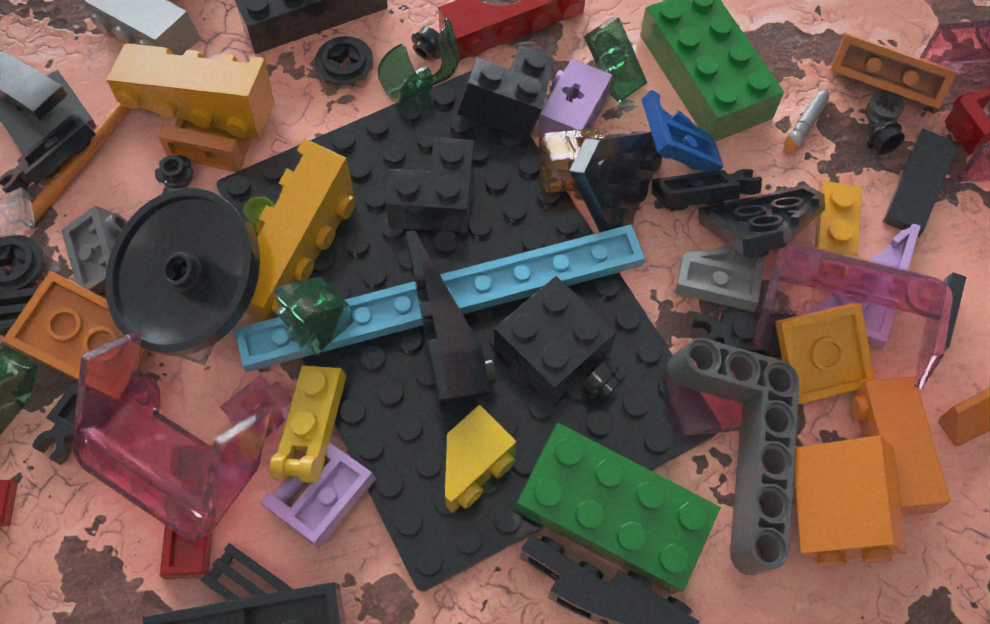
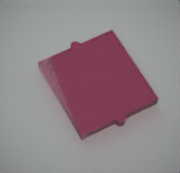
M668 369L664 370L663 376L671 397L669 405L675 409L683 436L740 431L743 427L742 403L684 388L671 379Z

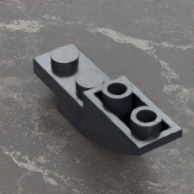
M530 534L521 548L520 559L555 581L549 592L548 599L598 624H699L700 622L691 616L692 609L688 605L672 596L664 599L650 590L652 588L650 581L634 571H628L626 574L619 569L611 583L607 584L602 580L604 575L599 569L585 561H580L579 564L575 563L563 555L565 549L559 543L547 536H542L541 539H538Z

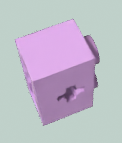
M571 58L565 71L559 70L551 87L552 93L549 99L545 98L543 109L538 118V136L545 139L562 138L566 147L572 150L577 149V146H582L609 97L612 74Z

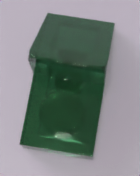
M620 17L609 18L584 36L594 59L589 66L612 74L609 95L617 102H622L648 83Z

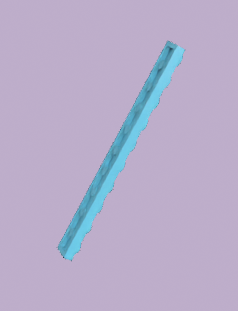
M630 224L440 274L461 313L466 314L533 296L555 276L566 286L641 267L644 264L645 257ZM414 281L235 328L234 330L242 367L245 372H250L423 325Z

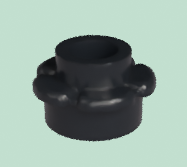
M423 26L419 32L413 33L411 36V40L414 43L413 50L418 56L425 60H430L432 57L435 59L441 58V51L446 43L436 30Z
M888 120L878 122L869 131L870 136L867 146L870 149L874 148L879 155H885L894 151L905 139V135L901 131L902 126L897 121L889 122Z
M169 155L159 161V168L155 170V177L166 188L180 189L190 185L194 171L190 167L191 161L183 155Z
M604 360L583 383V386L591 393L590 398L594 399L598 394L604 399L609 396L621 382V379L616 376L620 369L619 366L613 368Z

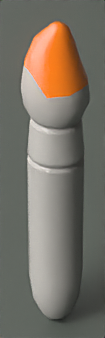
M827 89L819 91L813 97L793 131L787 135L783 150L785 154H792L801 147L804 137L810 131L829 100L830 94Z

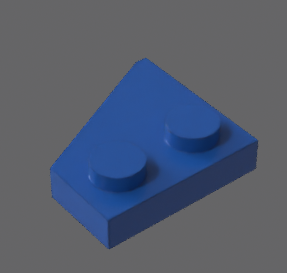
M650 90L641 100L654 139V148L658 154L666 159L671 158L681 162L693 170L703 172L720 171L724 165L715 139L702 128L693 124L679 110L673 116L661 107V95L654 90Z

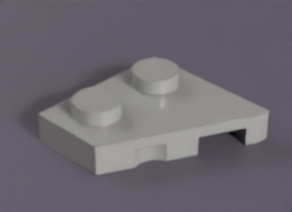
M731 246L716 248L711 252L701 250L684 253L680 264L675 294L755 312L759 303L765 256L748 258L738 251H733Z

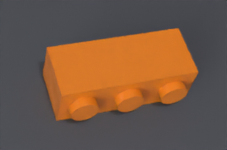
M847 32L843 36L830 67V71L940 109L956 75V72L951 68Z
M916 377L865 381L852 395L850 403L851 414L854 421L859 422L863 438L881 435L894 447L902 516L938 511L949 504L951 499Z

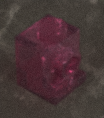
M260 374L222 404L220 409L255 451L261 446L260 442L287 420L290 410L288 404L292 402V398L278 381L270 385ZM262 409H268L257 418V414L259 411H261Z

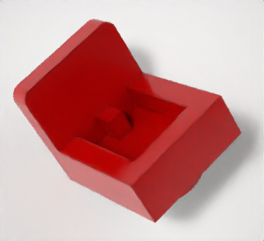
M989 88L977 93L970 91L958 97L953 103L954 108L944 121L952 131L955 140L963 146L969 156L982 151L990 140V118L983 110L990 100Z

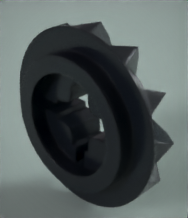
M350 36L336 37L328 40L318 49L315 56V66L317 73L322 76L325 83L333 82L338 88L342 84H350L354 87L356 81L360 79L367 80L368 72L373 69V54L370 47L358 38ZM347 54H349L351 63L341 70L339 64L343 63Z
M8 235L0 238V292L26 289V286L32 280H39V271L46 265L43 260V251L33 239L24 235ZM16 257L21 266L14 267L13 272L9 273L4 267L11 265Z

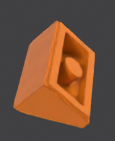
M990 388L954 405L939 418L938 423L953 445L961 446L990 431Z

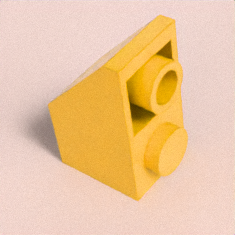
M480 405L447 434L445 501L446 507L451 513L455 512L461 505L464 509L470 507L482 495L484 489L481 486L493 475L497 479L502 477L516 461L513 456L516 454L517 441Z

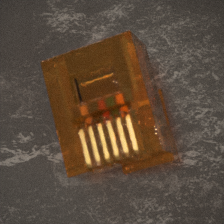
M598 128L540 134L539 154L544 164H540L539 178L546 193L558 191H575L580 193L569 170L586 138H603Z

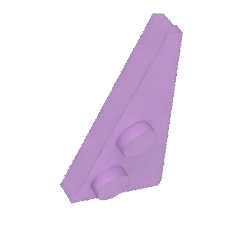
M912 224L910 228L898 233L885 249L878 255L874 254L852 274L848 281L842 282L833 290L831 296L817 308L813 307L809 313L853 302L862 304L868 343L871 346L883 349L888 339L920 225Z

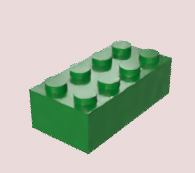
M663 0L645 7L640 37L697 126L712 136L715 142L774 118L784 91L721 0Z
M557 423L512 510L623 569L642 575L652 584L673 594L685 591L721 507L574 430Z

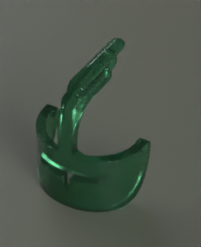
M446 17L444 19L445 28H442L440 35L437 36L441 54V65L435 74L432 75L431 70L427 66L415 71L407 48L403 44L393 47L380 61L378 67L379 81L386 94L395 104H400L432 90L434 85L447 80L455 73L459 64V53L450 18Z

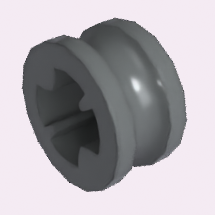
M887 90L878 91L872 96L866 107V118L873 125L883 120H888L889 122L897 121L904 110V101L898 94Z

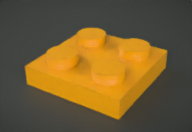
M853 302L775 321L782 360L789 363L799 376L798 404L858 390L865 381L875 380L862 304Z

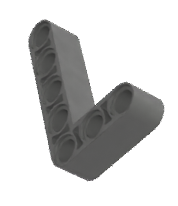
M706 338L694 339L669 359L668 372L671 379L684 388L742 403L730 544L731 560L738 571L746 575H756L777 569L784 565L789 554L799 376L796 370L785 361ZM690 358L696 362L698 368L693 365ZM763 461L766 463L768 471L765 469ZM759 501L763 504L765 514L760 509ZM756 544L762 552V559L756 552Z

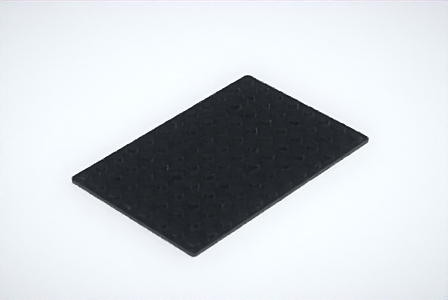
M469 71L309 140L346 157L356 205L350 217L342 219L335 230L332 244L327 250H322L317 256L311 275L305 282L299 283L292 294L289 308L281 316L414 282L406 232H416L439 274L589 236L594 233L554 171L549 170L543 154L531 136L527 140L457 115L463 92L471 73ZM434 138L474 140V174L468 233L389 228L385 202L390 169L430 172ZM300 145L223 177L217 182V188L221 196L234 203L243 211L251 222L256 237H258L259 217L265 206L274 207L280 197L283 186L279 184V181L286 169L294 172L303 156L297 152ZM619 272L568 286L616 331L611 352L553 405L494 349V328L531 296L463 314L483 350L484 359L492 358L496 383L489 384L491 392L488 395L438 404L423 325L302 357L305 366L341 368L347 375L334 424L351 458L371 471L376 478L367 490L418 591L426 592L529 537L530 534L533 535L546 528L512 509L557 423L651 471L717 435L719 426L697 391L684 388L671 379L668 372V362L673 354ZM604 360L613 368L619 366L620 369L616 376L621 379V382L609 396L604 399L598 394L594 399L590 398L591 393L583 386V383ZM480 405L517 441L516 454L513 456L516 461L502 477L497 479L493 475L481 486L484 489L482 495L470 507L464 509L461 505L455 512L451 513L446 507L445 501L447 434Z

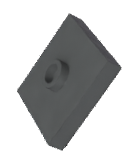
M59 70L50 73L47 77L60 84L67 93V96L41 120H38L24 109L18 111L4 100H0V121L23 155L75 111L88 122L92 129L97 127Z

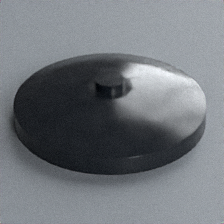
M201 188L171 190L143 205L128 220L118 235L111 250L106 270L105 291L107 304L113 321L122 334L141 348L169 356L197 353L224 338L246 312L258 282L260 251L251 222L234 203L212 191Z

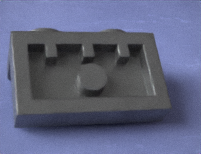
M95 205L61 230L76 284L97 295L105 291L106 270L111 250L118 235L127 223L120 214L110 212Z

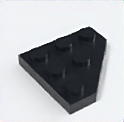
M638 130L631 131L630 134L618 133L605 135L604 138L592 137L584 140L569 172L599 232L630 224L633 227L636 211L640 203L647 197L648 186L655 171H658L661 167L662 156L654 148V139L649 131Z
M806 185L725 202L719 205L698 208L699 223L743 256L748 258L764 257L769 254V250L785 247L825 210V194Z

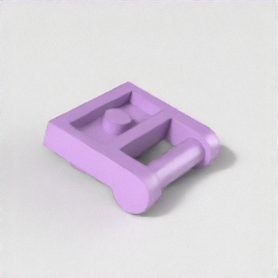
M330 442L325 460L329 461V463L323 468L320 479L315 484L311 483L291 508L286 504L304 484V482L299 480V477H290L289 480L283 481L273 494L268 492L260 501V504L270 513L281 519L318 549L376 480L371 471Z

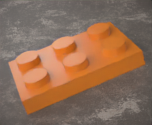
M49 271L2 340L7 346L117 402L149 353V350L132 343L118 329L110 314L107 299L52 271Z

